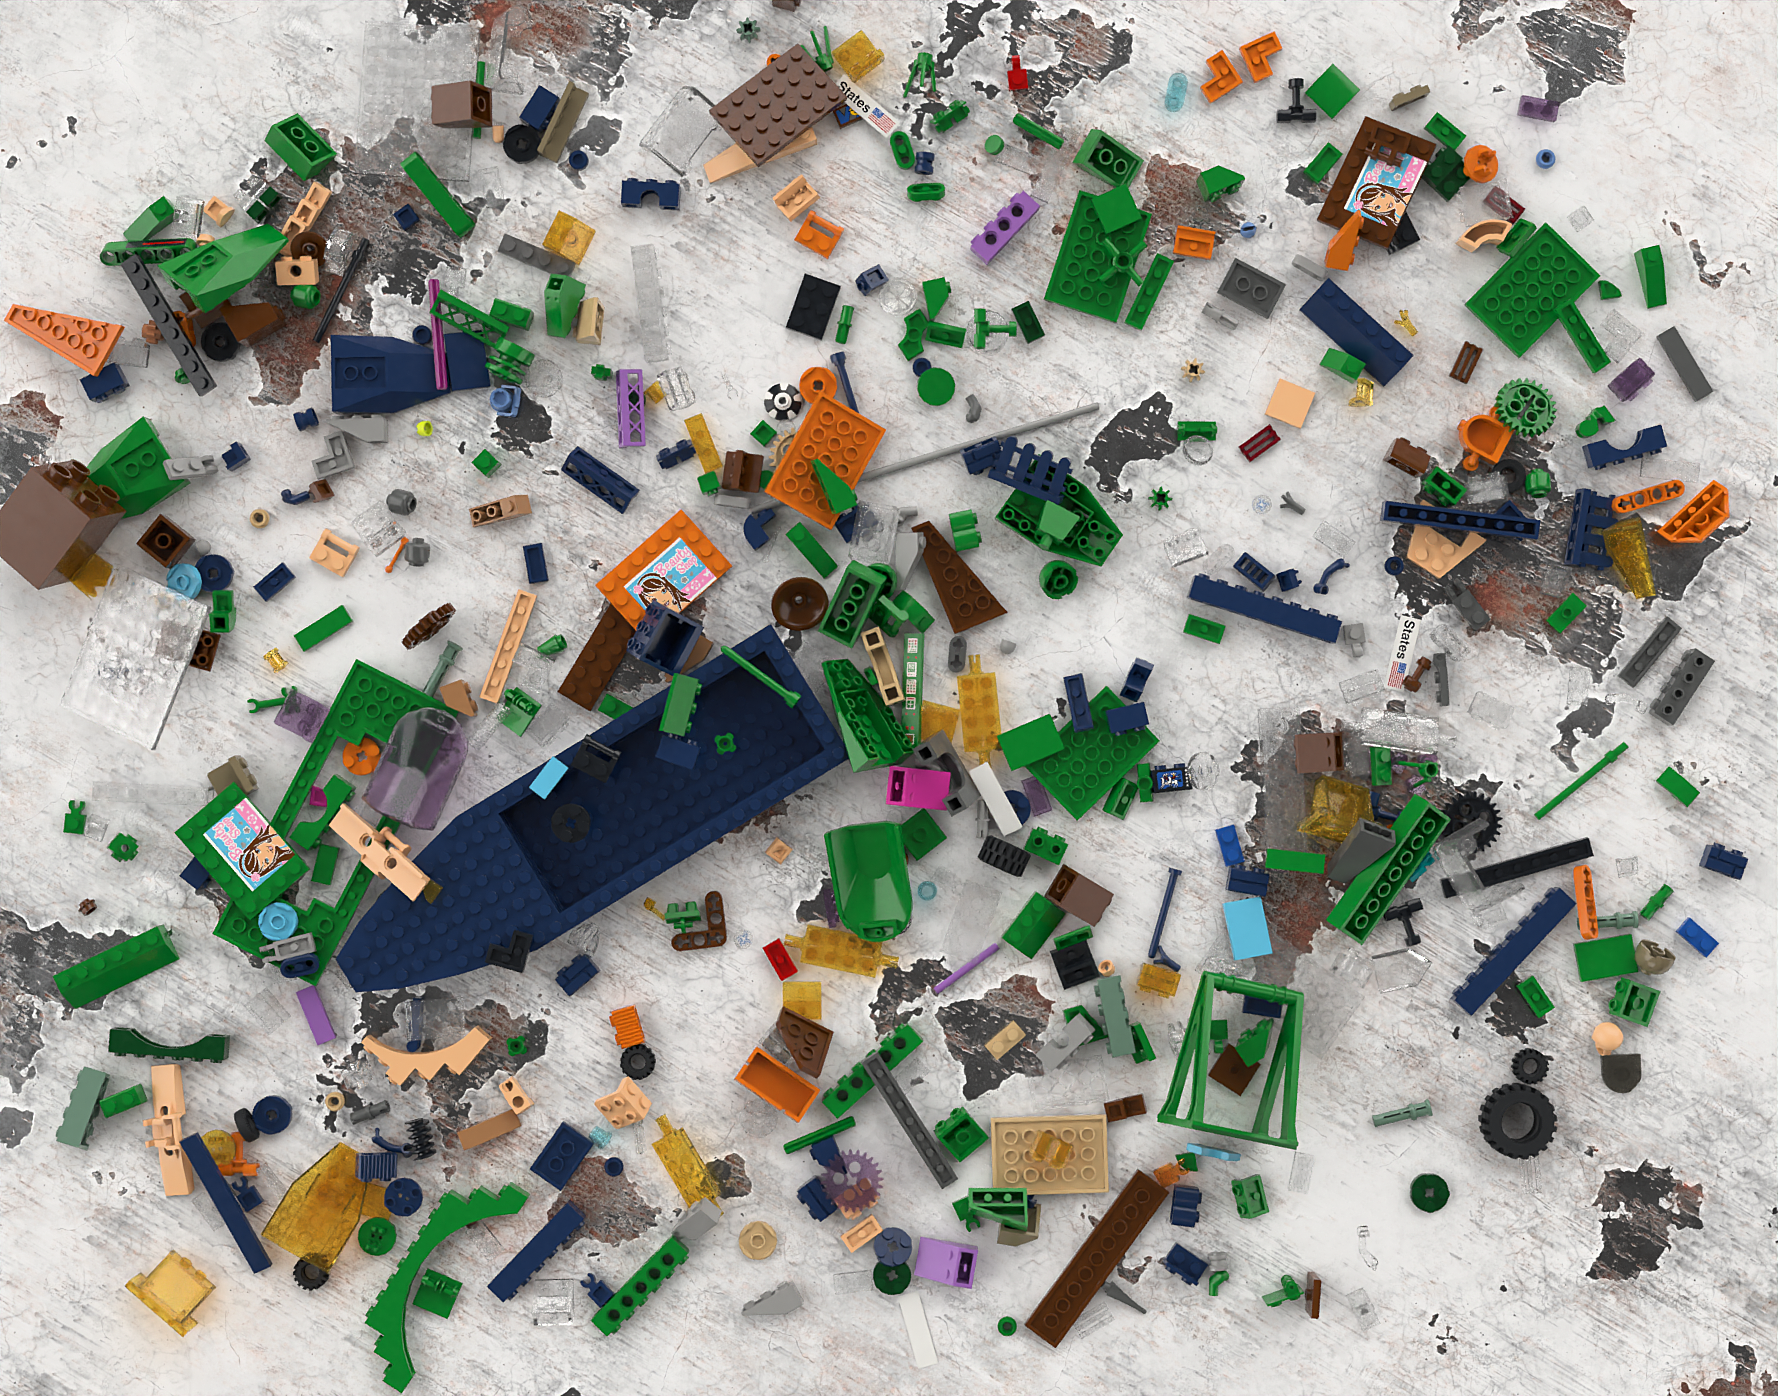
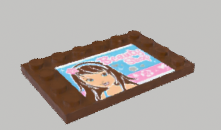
M1365 116L1317 221L1340 230L1353 214L1360 210L1361 216L1364 217L1362 229H1358L1357 235L1359 239L1388 250L1437 144L1412 135L1413 137L1406 154L1397 153L1396 158L1403 160L1400 167L1388 166L1386 162L1378 159L1376 161L1372 160L1369 156L1364 155L1366 147L1374 149L1375 144L1369 142V138L1375 123L1404 133L1407 132ZM1381 147L1380 152L1390 155L1391 150Z

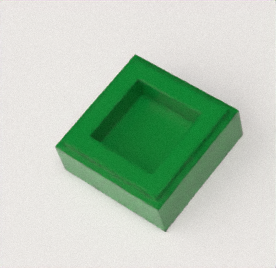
M764 420L750 433L764 447L777 434Z

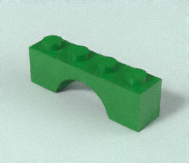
M334 774L323 789L327 798V810L323 817L316 822H300L289 838L307 851L313 848L317 849L322 842L320 839L324 833L327 834L331 830L329 824L340 811V806L350 802L355 796L354 790L356 787L340 775Z

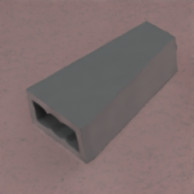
M1359 818L1327 864L1328 878L1346 884L1395 846V831Z

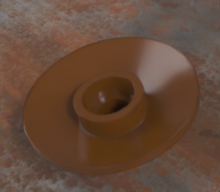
M301 232L291 242L290 250L294 259H300V256H311L312 259H318V267L323 265L328 259V243L321 235L315 232ZM308 245L314 246V249H310Z

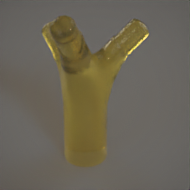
M1400 310L1399 313L1402 321L1395 320L1394 323L1404 326L1410 335L1414 336L1418 331L1409 319L1408 310H1404V313L1403 310Z

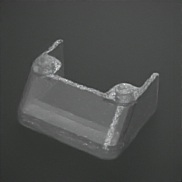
M1481 818L1437 842L1433 848L1437 861L1461 903L1469 910H1477L1499 904L1525 889L1524 885L1516 880L1504 887L1491 885L1485 888L1467 858L1477 847V842L1473 835L1489 826V823Z

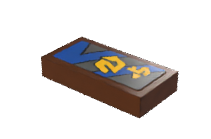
M847 104L832 111L840 129L863 119Z

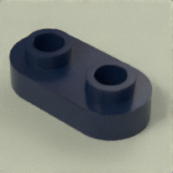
M313 953L284 959L281 963L280 972L286 978L312 974L318 970L320 960Z

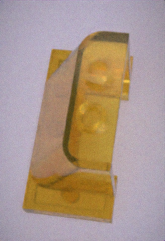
M1322 775L1315 781L1310 814L1298 822L1296 826L1297 831L1343 843L1359 818L1381 826L1382 824L1374 822L1368 788Z
M175 1250L170 1251L147 1277L140 1272L125 1285L130 1292L182 1337L198 1324L191 1316L216 1288L206 1278L207 1276L204 1272L196 1270L189 1259L181 1257Z

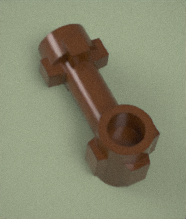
M1423 656L1417 660L1416 663L1419 666L1412 677L1407 675L1402 682V685L1405 686L1404 688L1410 692L1416 693L1420 689L1422 683L1418 680L1425 669L1429 671L1432 662Z

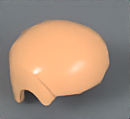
M1603 1022L1595 1027L1591 1039L1595 1041L1598 1048L1610 1051L1621 1046L1623 1034L1616 1024Z

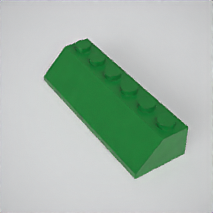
M163 924L54 975L53 978L62 996L77 1009L180 958Z

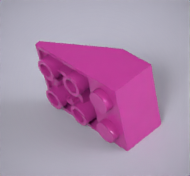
M890 766L886 804L947 811L942 799L949 794L951 772Z

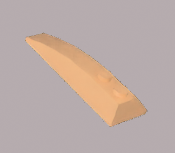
M813 128L808 129L765 163L817 145ZM736 143L703 165L710 183L757 167Z

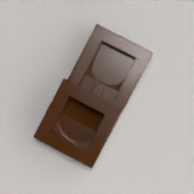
M1143 1093L1104 1103L1108 1122L1147 1113Z

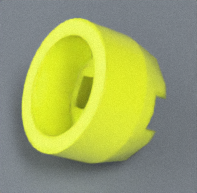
M421 421L416 426L417 433L420 436H430L433 432V426L430 421Z

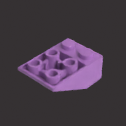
M920 1237L914 1275L952 1286L972 1289L978 1247Z

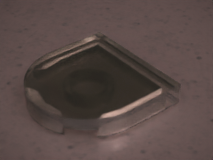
M1641 1054L1600 1055L1601 1077L1604 1084L1610 1090L1617 1093L1631 1092L1641 1080Z

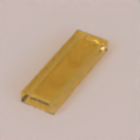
M702 413L685 419L684 422L705 474L722 468V462Z

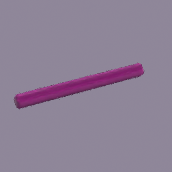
M430 279L428 282L430 310L440 292L438 279ZM439 303L435 310L440 314H442L441 303ZM431 315L436 388L438 390H446L448 386L442 320Z

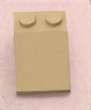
M598 297L579 302L578 313L575 316L578 319L577 326L573 328V337L576 338L577 343L601 345L605 307Z

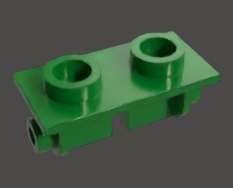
M955 100L949 104L947 110L944 112L941 110L933 115L930 123L937 124L935 129L938 133H944L954 126L951 118H954L955 122L958 123L968 116V113H970L967 106L963 107L966 101Z
M1178 421V441H1216V422Z

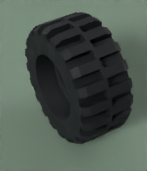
M1512 1083V1085L1503 1084L1502 1088L1496 1087L1493 1089V1094L1485 1097L1486 1103L1485 1105L1481 1104L1479 1109L1482 1111V1115H1478V1121L1481 1122L1479 1129L1484 1134V1140L1494 1150L1512 1159H1529V1156H1538L1540 1150L1545 1151L1548 1148L1546 1144L1548 1142L1552 1143L1554 1140L1552 1133L1557 1132V1126L1554 1123L1558 1121L1557 1115L1553 1113L1555 1108L1553 1104L1549 1103V1098L1542 1094L1541 1091L1520 1083ZM1516 1103H1523L1529 1106L1533 1112V1126L1524 1137L1513 1139L1503 1132L1502 1117L1510 1106Z

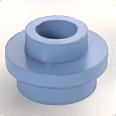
M1541 150L1536 155V163L1540 168L1548 169L1555 163V155L1551 150ZM1542 157H1547L1548 162H1543Z

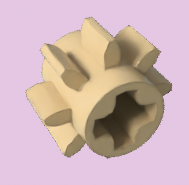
M1196 358L1191 363L1189 360H1186L1187 367H1181V370L1185 371L1182 378L1188 377L1189 383L1194 378L1200 381L1199 374L1205 373L1204 370H1201L1204 363H1197ZM1191 368H1192V369H1193V368H1196V369H1197V371H1196L1195 373H1194V372H1193V373H1190V372H1189V370H1190Z

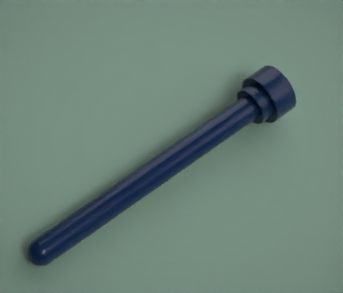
M843 351L832 354L830 359L832 364L834 363V366H837L849 407L859 413L844 366L846 363L845 353Z

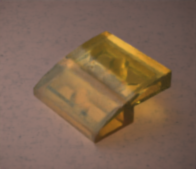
M783 981V1006L808 1019H822L821 981Z

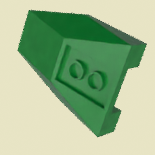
M265 224L212 241L157 266L165 281L175 290L179 288L185 290L192 298L195 306L204 313H207L253 281L289 240L271 225Z
M144 416L104 446L87 466L91 472L88 476L90 480L98 487L99 485L108 486L119 495L120 499L117 503L127 511L121 520L144 514L191 483L189 479L169 480L163 462L172 458L158 436L160 434L152 421Z
M1034 460L1028 472L1034 474L1039 461ZM1050 466L1046 476L1047 480L1052 481L1056 468ZM1067 474L1063 485L1067 487L1066 491L1060 493L1064 495V499L1059 506L1080 516V518L1060 545L1052 543L1049 550H1045L1038 545L1042 537L1037 535L1035 531L1042 507L1046 502L1043 499L1015 489L995 517L996 521L1044 551L1102 567L1123 536L1087 486ZM1027 477L1025 478V480L1032 481V479H1029Z
M848 658L821 663L853 773L900 765L914 754L912 743L906 737L902 726L893 715L892 709L885 705L883 698Z

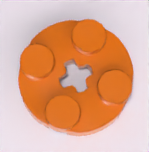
M811 367L802 374L799 388L805 401L813 404L820 390L817 389L815 391L813 389L815 387L814 382L816 381L823 383V389L821 390L823 393L834 398L837 391V381L829 369Z
M364 737L360 746L349 742L343 750L344 766L356 775L364 776L371 774L378 769L382 761V754L378 744L369 738ZM362 751H365V756H367V759H363L362 762H360L359 757H357L358 753H362Z

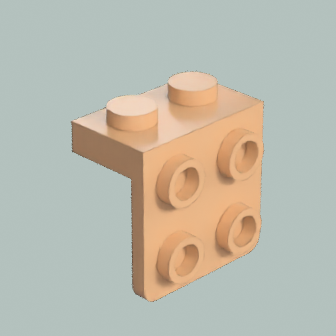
M629 1076L622 1079L616 1092L601 1097L594 1103L616 1129L644 1119L652 1104Z

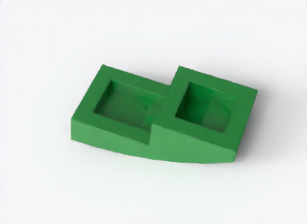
M1668 767L1656 780L1659 785L1670 792L1676 800L1687 808L1700 794L1695 787L1671 767Z

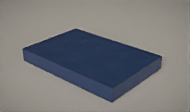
M475 330L473 332L480 333L482 330ZM464 332L443 334L452 392L491 387L489 372L485 367L487 360L484 343Z
M563 1121L530 1167V1170L561 1191L592 1148L594 1142Z

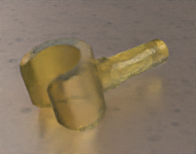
M647 897L644 902L645 909L652 911L664 921L665 916L654 908L656 901Z

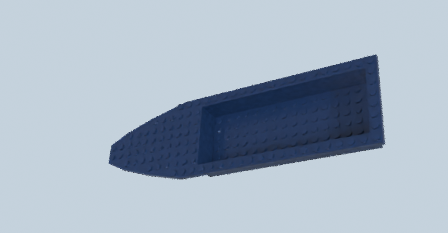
M771 624L730 649L787 691L800 694L801 698L793 708L786 704L784 697L722 653L686 675L699 679V684H702L700 695H696L694 703H697L695 714H691L689 720L692 722L690 733L679 737V740L684 742L687 739L698 742L697 746L701 747L694 770L655 757L662 736H668V732L659 730L670 686L590 734L592 739L613 750L618 749L622 752L607 783L571 766L582 744V739L554 756L569 769L546 799H543L529 787L549 760L456 816L412 861L430 878V881L416 900L412 901L397 886L391 883L358 922L335 960L355 993L401 989L460 975L492 965L485 963L490 943L509 948L515 929L534 935L529 952L536 951L848 760L849 757L844 742ZM731 733L734 736L733 744L736 746L735 751L719 754L715 737ZM590 746L586 749V751L607 762H610L612 758ZM565 804L582 806L591 817V826L587 836L578 842H563L556 837L552 830V816L559 807ZM568 818L567 827L575 828L576 820Z

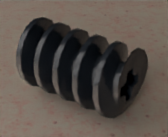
M418 1118L405 1122V1124L411 1125L406 1132L413 1133L408 1139L415 1141L410 1144V1147H416V1150L411 1153L418 1155L414 1161L431 1157L437 1153L436 1149H430L435 1143L429 1141L433 1138V1135L427 1134L431 1131V1127L425 1126L430 1122L429 1119Z

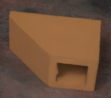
M461 679L439 687L446 706L470 717L478 716L476 713L478 706L476 701L470 697L469 693H472L468 682L465 683Z

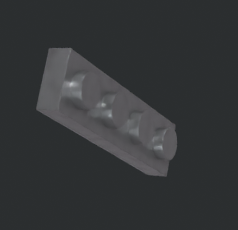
M506 233L497 250L499 253L550 274L571 277L576 265L573 261Z

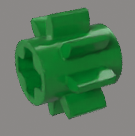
M1162 487L1159 488L1158 492L1153 489L1151 491L1153 497H1148V500H1152L1153 503L1150 507L1157 506L1158 511H1161L1162 506L1168 508L1167 501H1172L1173 499L1168 498L1167 494L1170 491L1164 492ZM1156 495H1163V502L1158 503L1156 501L1158 498Z

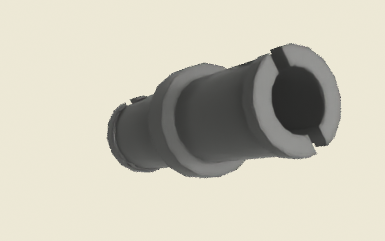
M384 1100L372 1106L369 1104L364 1109L350 1113L352 1124L355 1125L367 1119L372 1120L375 1119V1116L390 1112L388 1101Z

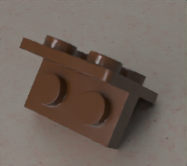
M736 450V452L727 451L721 488L759 493L764 456L749 454L743 450Z

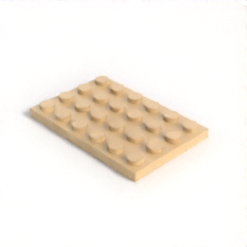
M1106 1114L990 1118L993 1188H1027V1195L1109 1192Z

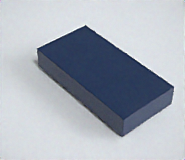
M537 543L523 546L529 584L549 581L543 544Z
M1244 995L1242 1013L1281 1019L1283 1005H1279L1277 1002L1269 1003L1264 999Z

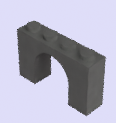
M943 729L927 737L913 749L922 766L934 761L944 772H951L949 794L942 799L951 817L967 809L981 796Z

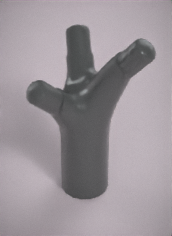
M1286 492V496H1281L1286 504H1281L1280 508H1291L1300 515L1305 512L1306 509L1296 503L1289 492Z

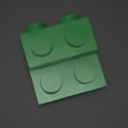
M1621 977V980L1615 985V997L1608 1004L1609 1014L1648 1027L1661 991Z
M963 1106L960 1109H953L950 1117L946 1121H939L934 1130L937 1138L959 1162L963 1161L989 1139L988 1135Z

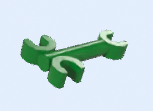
M292 686L291 694H288L286 687H283L281 693L285 697L263 701H258L257 699L247 700L248 703H255L256 705L255 709L249 710V713H257L262 708L285 705L284 712L286 714H290L289 708L291 706H294L295 712L299 713L300 706L296 703L295 696L297 694V687Z

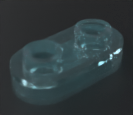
M1174 73L1168 81L1164 105L1170 112L1179 111L1184 104L1188 80L1182 73ZM1174 82H1180L1181 86L1176 87ZM1175 100L1177 105H1171L1170 101Z

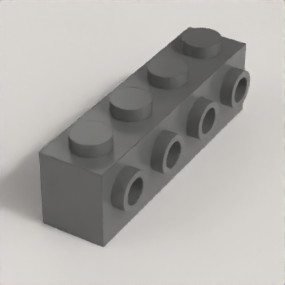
M1696 648L1684 652L1679 667L1676 666L1670 674L1672 676L1669 682L1664 683L1660 689L1662 693L1658 699L1655 698L1650 704L1651 710L1649 714L1668 726L1675 724L1715 660Z

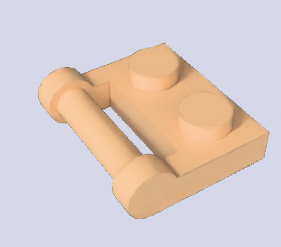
M326 528L322 532L309 558L339 576L344 577L360 547L347 543L333 535L332 531ZM330 541L348 551V556L345 557L326 546V542Z

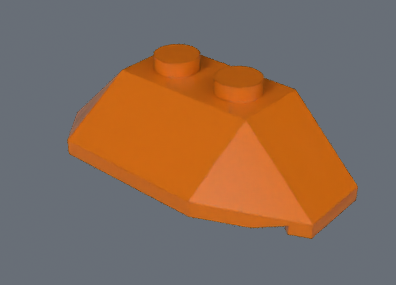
M1713 480L1657 531L1658 534L1671 543H1702L1730 517L1728 489Z

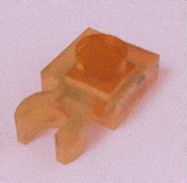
M1184 1159L1178 1160L1175 1166L1169 1162L1153 1171L1163 1188L1179 1181V1174H1188L1190 1168L1182 1169L1180 1167L1185 1162Z

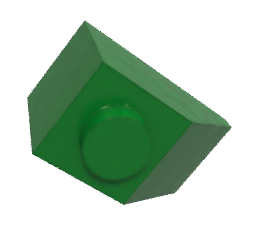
M945 277L922 282L930 321L936 319L949 298L948 293H951L950 282H946Z
M1329 348L1319 365L1353 384L1366 364L1350 354Z

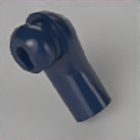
M289 489L281 492L282 500L292 505H298L311 499L307 491L297 495L291 494Z

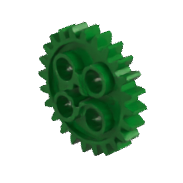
M1518 378L1516 382L1511 380L1509 384L1506 383L1499 390L1495 398L1497 402L1494 404V407L1498 408L1495 414H1501L1498 421L1504 420L1503 427L1510 426L1509 432L1514 429L1516 430V436L1522 432L1524 438L1528 433L1533 438L1535 434L1540 436L1552 426L1556 418L1554 414L1557 409L1553 408L1556 402L1550 401L1553 395L1546 394L1549 389H1541L1543 384L1536 386L1535 380L1529 383L1528 378L1523 382ZM1531 396H1533L1534 399L1526 409L1525 413L1522 415L1520 420L1517 419L1518 415L1523 410L1526 403L1529 401Z

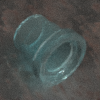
M924 881L919 885L918 895L923 900H931L936 896L937 888L934 883ZM923 887H932L933 893L930 896H924L922 894Z
M595 1126L588 1138L593 1140L599 1149H603L611 1139L612 1133Z

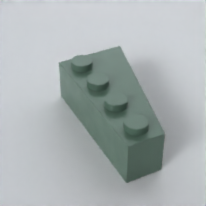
M1120 975L1098 979L1096 981L1097 985L1094 986L1095 996L1099 997L1101 1002L1098 1005L1099 1015L1103 1016L1105 1021L1102 1024L1103 1034L1107 1035L1109 1040L1106 1043L1107 1053L1112 1055V1058L1136 1053L1131 1027L1129 1026L1128 1011L1124 1004V991L1120 985V982H1122Z
M85 1066L83 1070L79 1071L77 1076L78 1084L76 1089L72 1090L70 1105L66 1107L63 1113V1124L58 1127L56 1132L57 1142L88 1151L89 1144L86 1141L90 1135H93L94 1127L92 1121L99 1115L100 1105L98 1102L104 1098L110 1074Z

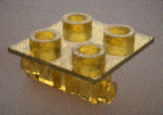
M923 700L920 713H922L921 739L925 740L927 737L943 729L952 743L960 710Z

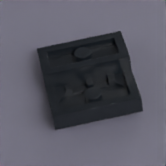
M1087 940L1061 950L1054 949L1050 951L1064 990L1100 977Z

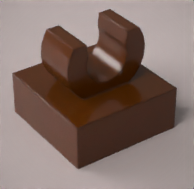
M326 479L315 481L309 485L308 493H313L316 498L313 500L314 503L325 501L335 496Z

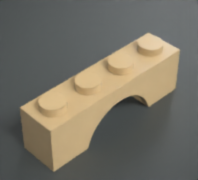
M876 627L862 632L861 636L875 670L885 705L889 707L906 701L881 629Z

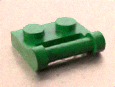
M884 595L878 599L869 616L871 621L892 638L897 636L900 626L909 618L906 611H900ZM893 616L896 620L893 625H890L888 621Z

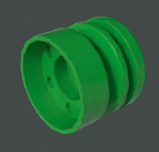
M499 337L494 350L500 356L490 355L489 359L496 362V364L493 365L486 362L485 367L493 375L509 383L521 385L523 380L517 377L516 374L526 376V373L520 369V366L530 367L535 355L519 345Z

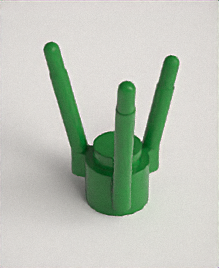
M824 26L827 56L822 54L814 31H810L819 55L815 57V62L824 72H827L833 68L832 64L834 61L831 54L827 26ZM801 45V47L805 50V52L812 58V56L810 55V53L808 52V50L804 47V45Z
M918 53L903 94L904 98L907 97L917 67L921 71L920 87L924 85L925 72H928L930 69L932 91L936 92L935 62L932 61V54Z

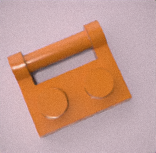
M810 210L794 240L828 259L843 234L844 228L833 225L816 215V212ZM812 221L834 233L833 238L810 226Z

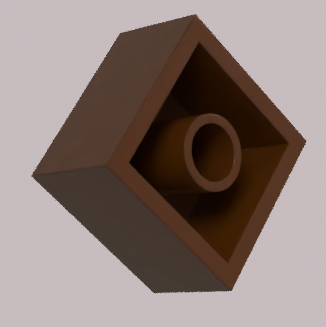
M159 514L136 544L165 568L171 569L179 562L196 539L168 516Z

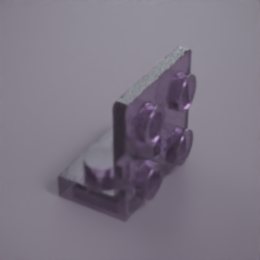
M291 689L274 723L313 743L330 709L326 705Z

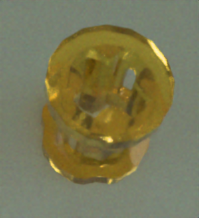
M278 648L272 649L263 656V659L267 660L273 667L274 673L279 672L288 665V661H284L278 653Z

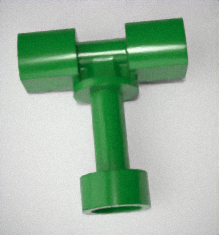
M974 309V324H976L974 349L986 348V337H989V333H1009V337H1017V321H1009V325H990V321H986V309Z
M1150 763L1137 764L1139 778L1137 780V787L1139 788L1140 803L1153 802V790L1151 788L1153 781L1150 778Z

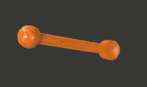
M403 537L401 539L399 549L389 566L385 567L387 573L392 572L394 563L406 543L409 542L408 538Z

